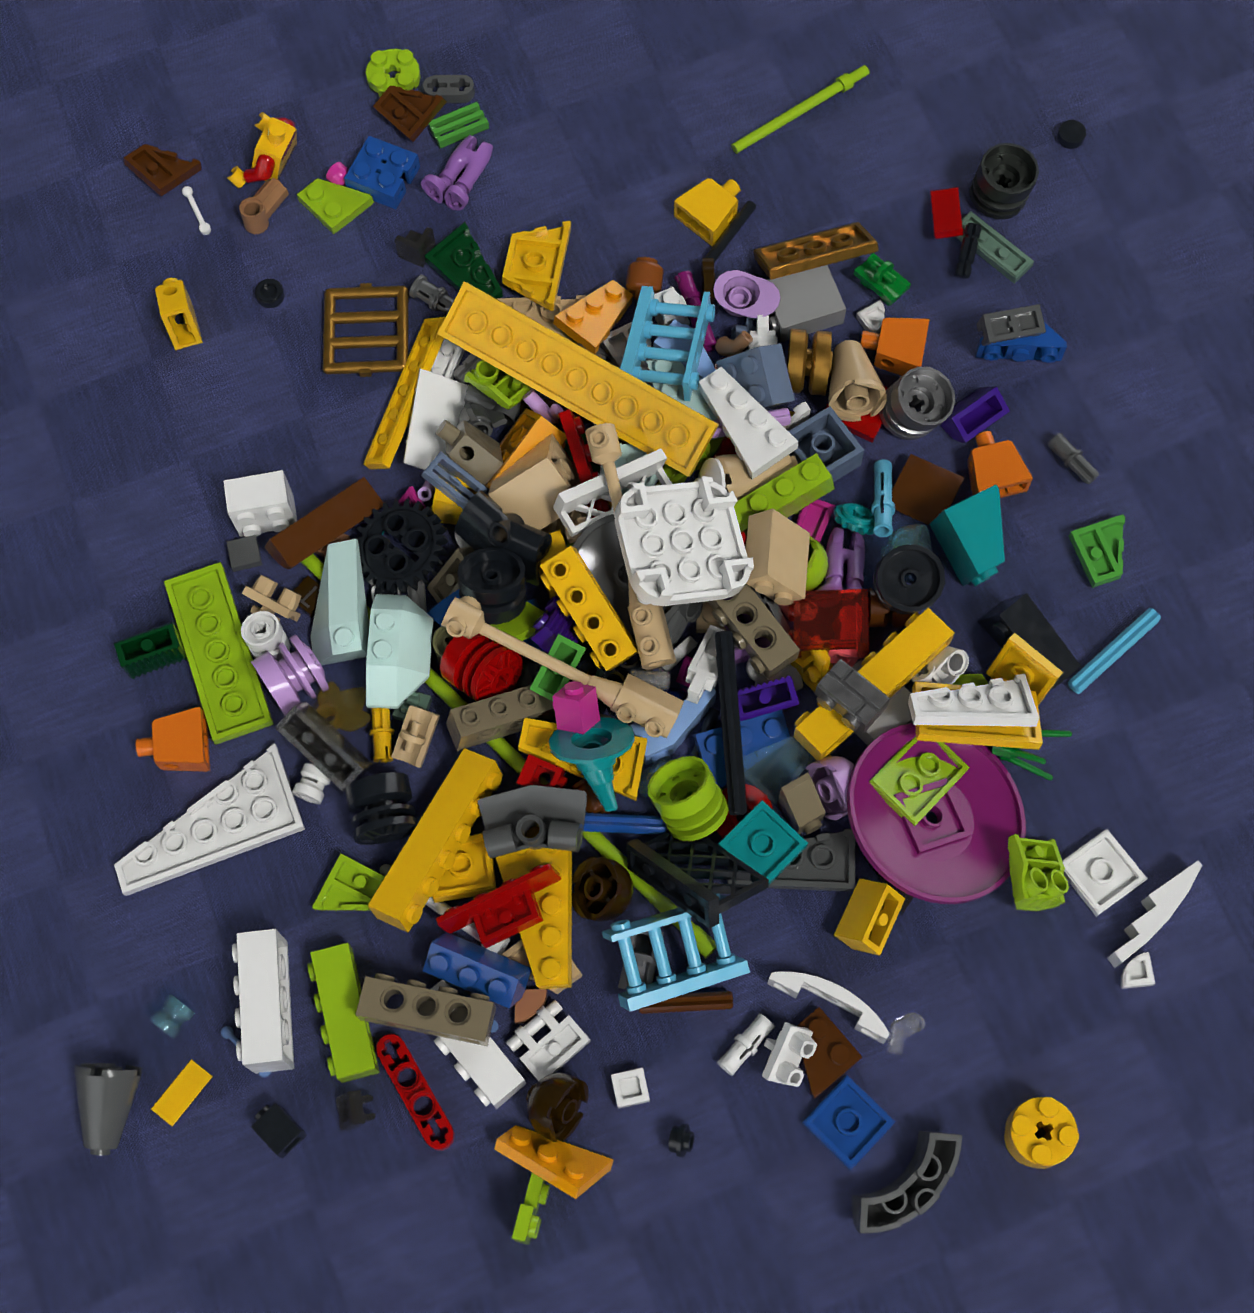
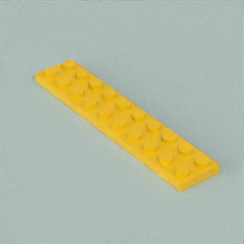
M465 281L437 333L594 424H615L617 436L643 452L649 454L662 449L667 457L665 464L687 477H691L719 426L718 423Z

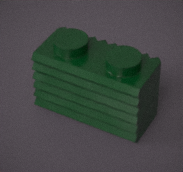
M173 622L114 642L120 665L132 679H135L136 676L140 677L141 674L146 675L147 672L152 673L153 670L158 671L159 668L163 669L164 666L169 667L170 664L175 665L176 662L181 663L182 659L187 660L180 633Z

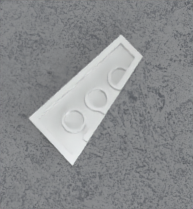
M722 367L699 381V391L714 416L722 424V430L726 437H729L732 441L736 454L745 463L747 472L752 480L798 448V440Z
M1025 674L1015 675L1014 680L1004 681L1002 678L990 679L989 684L975 686L974 683L962 684L961 689L950 690L944 687L910 693L908 699L913 725L1036 727L1039 721V715Z

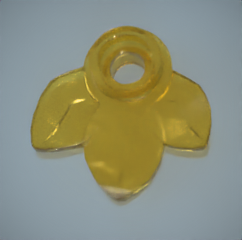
M331 681L328 683L329 690L324 693L322 691L319 692L317 697L319 707L314 714V723L320 731L331 733L341 729L351 732L364 727L370 721V715L362 710L366 700V691L363 687L340 692L339 687ZM329 716H334V717H335L332 721H330V722H325V719H326L327 717H329Z

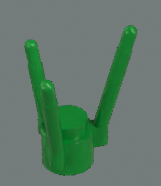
M1041 730L1042 737L1072 736L1071 731ZM993 746L992 754L1000 756L1001 760L1011 762L1047 780L1053 779L1051 774L1018 757L1040 764H1045L1046 759L1020 750L1021 748Z

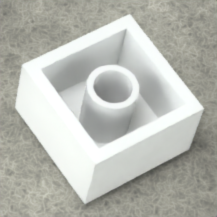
M283 470L223 481L227 512L240 537L253 535L257 537L261 533L270 531L281 532L297 521L294 495Z

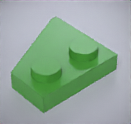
M1124 514L1071 531L1068 536L1092 588L1120 579L1123 574Z

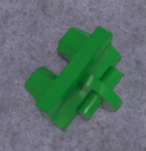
M872 253L853 273V275L861 280L860 283L864 287L873 290L887 306H891L911 286L910 282L893 269L894 264L891 261L884 262L875 253Z

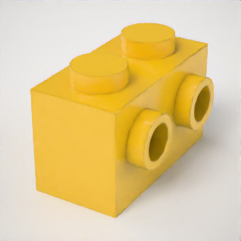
M859 878L834 936L853 950L880 956L905 898L886 883Z

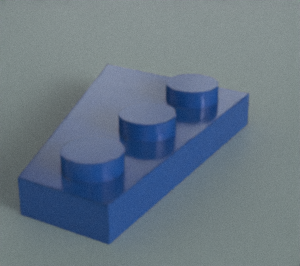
M782 710L740 721L744 772L791 739ZM722 727L695 734L693 737L700 759H703L708 765L716 780V784L722 788L726 785Z

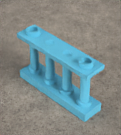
M642 286L620 369L643 382L683 386L684 401H690L692 391L698 389L699 372L697 370L708 323L713 322L715 317V304H711L710 292H704L701 306L659 302L658 299L654 298L653 287ZM658 314L698 318L695 328L656 325L652 321V317ZM652 336L688 339L692 340L690 351L648 347L646 341L647 338L651 339ZM646 358L687 363L684 374L642 370L640 365L641 361H646Z
M714 893L719 897V900L727 897L719 893ZM680 907L631 923L629 920H620L610 925L611 929L602 931L603 938L611 942L618 941L629 984L626 987L627 991L618 994L620 1006L631 1012L750 973L747 960L735 956L730 951L721 913L719 914V924L712 927L718 952L717 962L708 965L701 963L690 919L693 916ZM675 922L679 924L689 964L686 968L687 972L677 975L671 971L660 928ZM648 931L659 973V976L656 977L657 981L650 984L641 982L630 936Z

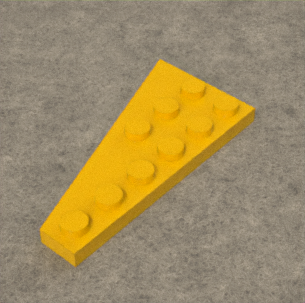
M531 827L527 831L526 838L536 837L540 827ZM528 848L496 857L503 882L528 874L532 868L538 865L550 864L559 872L561 876L560 881L534 893L544 921L519 933L536 986L539 989L571 988L572 851L549 848L532 850Z

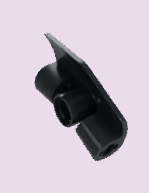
M484 491L477 492L464 507L457 521L455 533L474 550L492 547L514 552L522 559L525 565V581L538 586L540 584L538 561L542 560L549 552L552 536L525 524L524 520L515 513L505 515L502 512L503 509Z

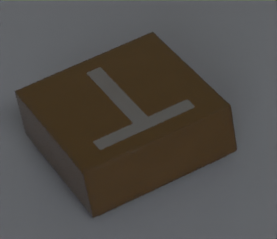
M307 576L295 588L294 592L301 595L298 608L312 618L315 615L320 584L310 576Z

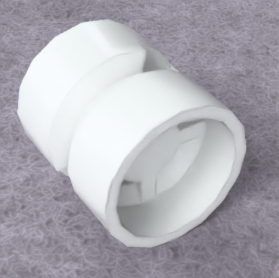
M267 611L255 612L242 623L241 636L254 658L268 651L277 661L281 660L283 656L280 652L279 644L282 642L290 651V641L274 614Z

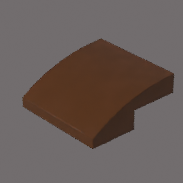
M910 454L892 489V502L895 504V511L930 526L929 524L941 512L953 504L964 481V477Z

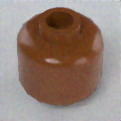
M636 258L627 268L626 289L634 295L636 300L639 298L642 286L653 287L654 294L661 292L663 268L654 258Z

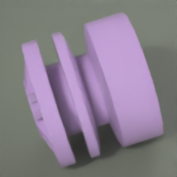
M296 634L289 638L295 648L294 652L290 653L283 642L279 644V649L283 656L281 660L277 661L267 651L251 661L284 716L302 706L298 692L302 689L312 699L317 697L310 684L316 682L323 693L330 689L326 682L325 671L310 647L303 643Z

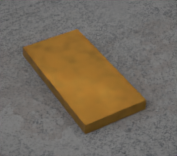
M859 222L761 247L753 251L756 262L772 280L877 252L878 242Z

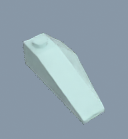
M358 539L331 543L327 546L310 636L312 651L321 666L367 657L369 619Z

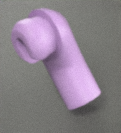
M531 389L523 396V401L532 411L540 414L552 424L559 422L558 419L560 417L558 413L563 412L560 405L553 404L549 407L534 389Z

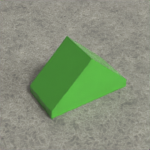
M558 634L548 654L576 668L586 648ZM541 666L530 690L553 701L552 696L563 688L570 679Z

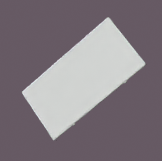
M419 369L403 463L425 470L440 451L447 456L446 441L437 436L436 431L444 420H447L455 427L457 426L460 412L465 405L464 399L469 385ZM440 463L438 464V466H440L448 474H450L451 476H455L443 465H441Z

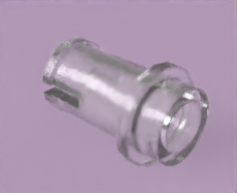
M659 668L658 671L631 670V675L658 689L669 690V671H664L663 668Z

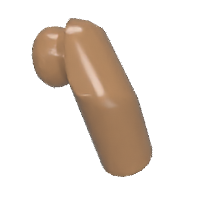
M742 331L734 340L723 336L717 339L715 349L721 356L730 357L741 353L753 342V338L746 331Z

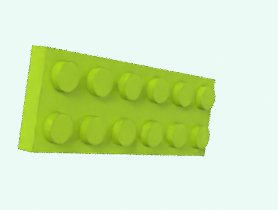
M219 562L165 580L166 591L214 744L217 745L274 725L258 673L251 663L253 660L252 654L241 636L242 623L222 563Z

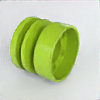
M695 756L680 757L667 762L653 774L647 786L648 796L661 815L668 831L674 838L681 841H695L707 837L722 825L729 811L728 802L722 794L720 787L716 784V780L708 765L703 759Z

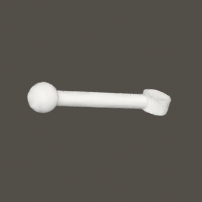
M185 186L182 189V194L188 198L199 221L201 234L208 235L211 232L210 225L205 223L192 196L193 189Z

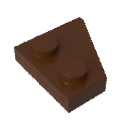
M390 85L373 107L414 142L447 101L440 95L431 96L423 94L421 91H406L401 87Z
M143 144L123 157L125 166L161 197L202 170L201 162L197 159H193L192 162L179 159L177 153L162 151L148 144Z
M820 1007L797 1025L798 1027H806L813 1031L811 1038L817 1043L813 1056L809 1059L802 1057L804 1070H806L810 1085V1093L814 1099L862 1059L861 1054Z

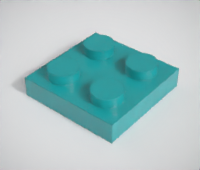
M762 800L718 845L769 879L770 885L808 846V842Z

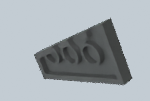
M844 829L842 832L832 834L816 835V837L805 839L808 842V846L769 885V888L853 892L855 889V837L852 829ZM728 880L727 884H732V880ZM737 880L736 884L750 885L751 883H753L751 881Z

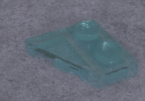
M791 736L743 756L745 780L763 794H766L772 804H776L780 789L797 779L814 757Z

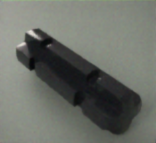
M966 224L964 231L966 237L962 240L958 256L959 263L956 264L955 268L956 277L968 279L971 275V264L974 262L978 246L977 239L980 238L981 225Z

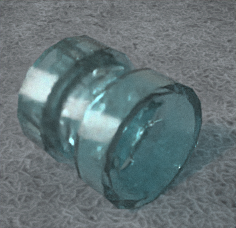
M169 994L164 1000L163 1008L160 1011H155L149 1020L175 1039L181 1031L180 1026L184 1021H189L195 1012L175 996Z

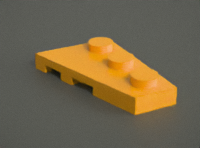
M611 280L555 315L553 324L578 344H582L588 351L596 354L602 341L606 340L610 335L612 327L615 323L619 322L632 304L633 294L615 280Z
M517 1125L498 1137L494 1150L574 1199H577L611 1170L614 1159L560 1140L553 1142L537 1132Z

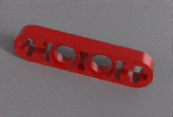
M395 1034L383 1036L377 1044V1055L425 1142L437 1151L448 1149L455 1140L454 1128L409 1048L400 1036ZM388 1042H392L393 1045L400 1044V1047L396 1050L398 1056L402 1061L406 1057L409 1059L408 1062L399 1064L393 1071L390 1067L397 1065L391 1055L384 1056V1052L387 1051L386 1044ZM405 1069H412L417 1075L415 1083L410 1087H403L399 1083V1075ZM421 1097H428L433 1103L431 1112L424 1116L418 1115L414 1109L416 1101ZM438 1113L441 1115L440 1119L435 1120L438 1127L442 1130L448 1129V1133L444 1135L446 1141L442 1144L438 1140L432 1142L431 1137L435 1135V1132L430 1124L425 1128L422 1125L423 1122L432 1120Z

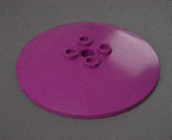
M913 723L888 730L872 741L859 756L852 769L847 789V810L851 829L868 862L893 886L908 895L927 902L938 904L967 903L984 897L997 889L1010 876L1009 837L1018 834L1019 838H1025L1026 835L1023 803L1010 773L986 746L945 743L970 768L930 810L936 815L937 824L929 822L924 816L914 826L905 816L901 818L869 782L907 742L916 736ZM918 740L899 760L920 757L922 754L929 752L935 754L940 760L960 769L938 743L932 741ZM947 778L923 785L921 793L943 787L948 782ZM919 787L914 788V789H911V790H908V791H910V792H916V791H918ZM904 792L894 795L904 806L903 799L910 797Z

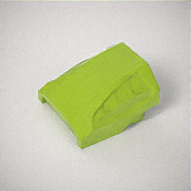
M484 360L479 361L476 368L466 373L464 378L466 383H471L486 396L496 401L501 407L508 410L523 400V396L533 389Z
M1018 834L1010 836L1008 839L1009 865L1016 910L1041 911L1055 908L1065 903L1064 894L1068 892L1069 884L1064 876L1065 867L1055 839L1043 841L1019 838Z

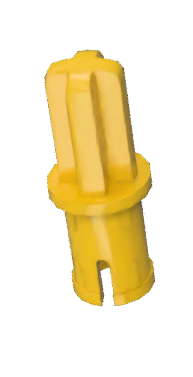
M371 708L373 729L369 733L373 736V761L376 763L379 760L380 763L393 761V758H391V735L394 734V729H391L390 709Z

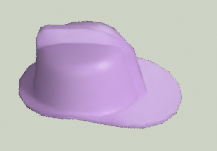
M739 270L727 271L721 274L715 281L713 288L714 297L719 305L727 313L735 317L757 319V315L765 317L772 314L780 302L779 290L772 282Z

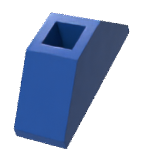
M1044 322L1046 332L1040 336H1028L996 342L987 346L981 344L984 336L981 337L976 349L975 358H984L989 361L1013 359L1017 362L1042 360L1046 363H1052L1062 360L1067 348V342Z

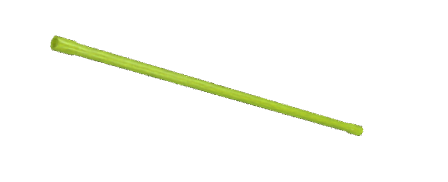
M312 554L300 563L321 581L324 563ZM367 606L368 619L370 625L371 609ZM430 667V677L424 683L451 709L467 705L468 703ZM503 737L486 742L520 775L526 761L523 756ZM542 775L540 776L541 784L546 785L549 783ZM583 832V837L604 858L619 862L629 872L633 886L660 913L678 908L670 899L627 869V857L601 832ZM691 921L698 951L706 959L716 950L715 941L699 925ZM678 922L672 923L680 931Z

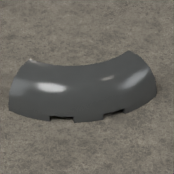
M919 1131L914 1155L907 1168L894 1182L883 1189L869 1194L852 1195V1216L857 1232L878 1233L899 1228L902 1224L909 1222L918 1215H922L940 1198V1193L946 1186L949 1178L954 1175L960 1156L962 1135Z

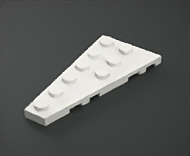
M275 743L267 748V752L258 759L246 764L243 767L244 769L229 781L225 780L189 807L187 812L176 821H171L164 826L163 831L148 842L144 841L115 863L114 867L122 893L128 896L305 830L278 747Z

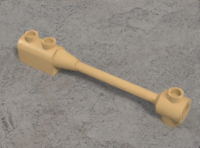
M604 423L588 428L585 434L592 462L603 465L615 512V508L623 496L615 466V461L622 456L615 424ZM628 579V612L642 668L648 671L677 663L663 606L640 603Z
M464 596L460 599L455 597L442 620L441 625L446 627L447 632L453 637L464 636L471 639L477 634H481L572 681L595 686L597 698L611 708L610 710L616 713L617 718L621 722L630 723L633 721L643 726L646 733L651 737L662 736L667 738L684 703L683 700L629 673L624 682L620 683L595 675L590 676L485 623L484 611L481 610L480 603L473 597Z

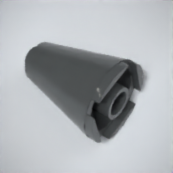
M81 1063L80 1065H75L74 1075L83 1146L90 1149L91 1155H110L111 1149L118 1148L142 1076V1067L126 1064V1069L122 1070V1067L116 1066L115 1063Z

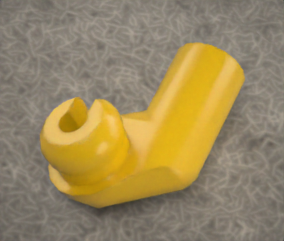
M815 636L806 641V645L814 658L813 666L808 667L805 672L808 680L812 683L818 680L821 681L828 673L830 656L820 636Z

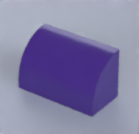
M997 386L983 387L956 404L952 414L940 426L954 440L966 443L1009 413L1010 410Z

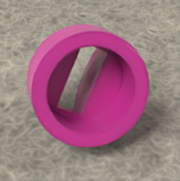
M336 162L328 170L326 179L334 184L345 186L344 177L349 170L341 162Z

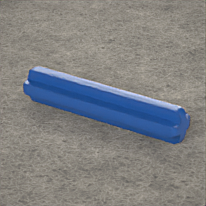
M586 813L584 831L661 835L667 831V827L661 816Z

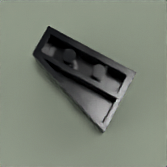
M1027 593L1003 600L977 621L1001 648L1016 633L1059 668L1063 674L1052 689L1056 688L1081 667Z

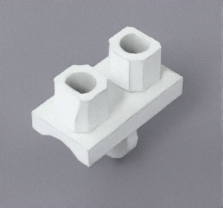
M785 1022L777 1040L767 1038L764 1046L770 1049L771 1053L762 1077L772 1082L789 1086H800L804 1077L803 1070L798 1068L802 1057L809 1059L813 1056L817 1047V1043L811 1038L813 1031L806 1027H798Z

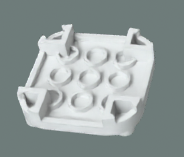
M701 476L698 482L645 487L644 482L634 484L618 502L614 512L615 527L628 579L640 603L645 605L671 606L721 600L735 596L748 582L751 571L754 569L753 557H747L734 509L738 500L733 491L729 493L722 485L713 482V477Z

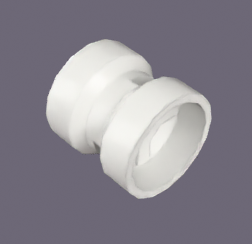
M305 763L301 770L302 778L300 782L295 784L292 793L307 802L321 804L324 798V787L330 784L331 780L328 777L332 774L325 775L323 773L325 771L319 769L321 767Z

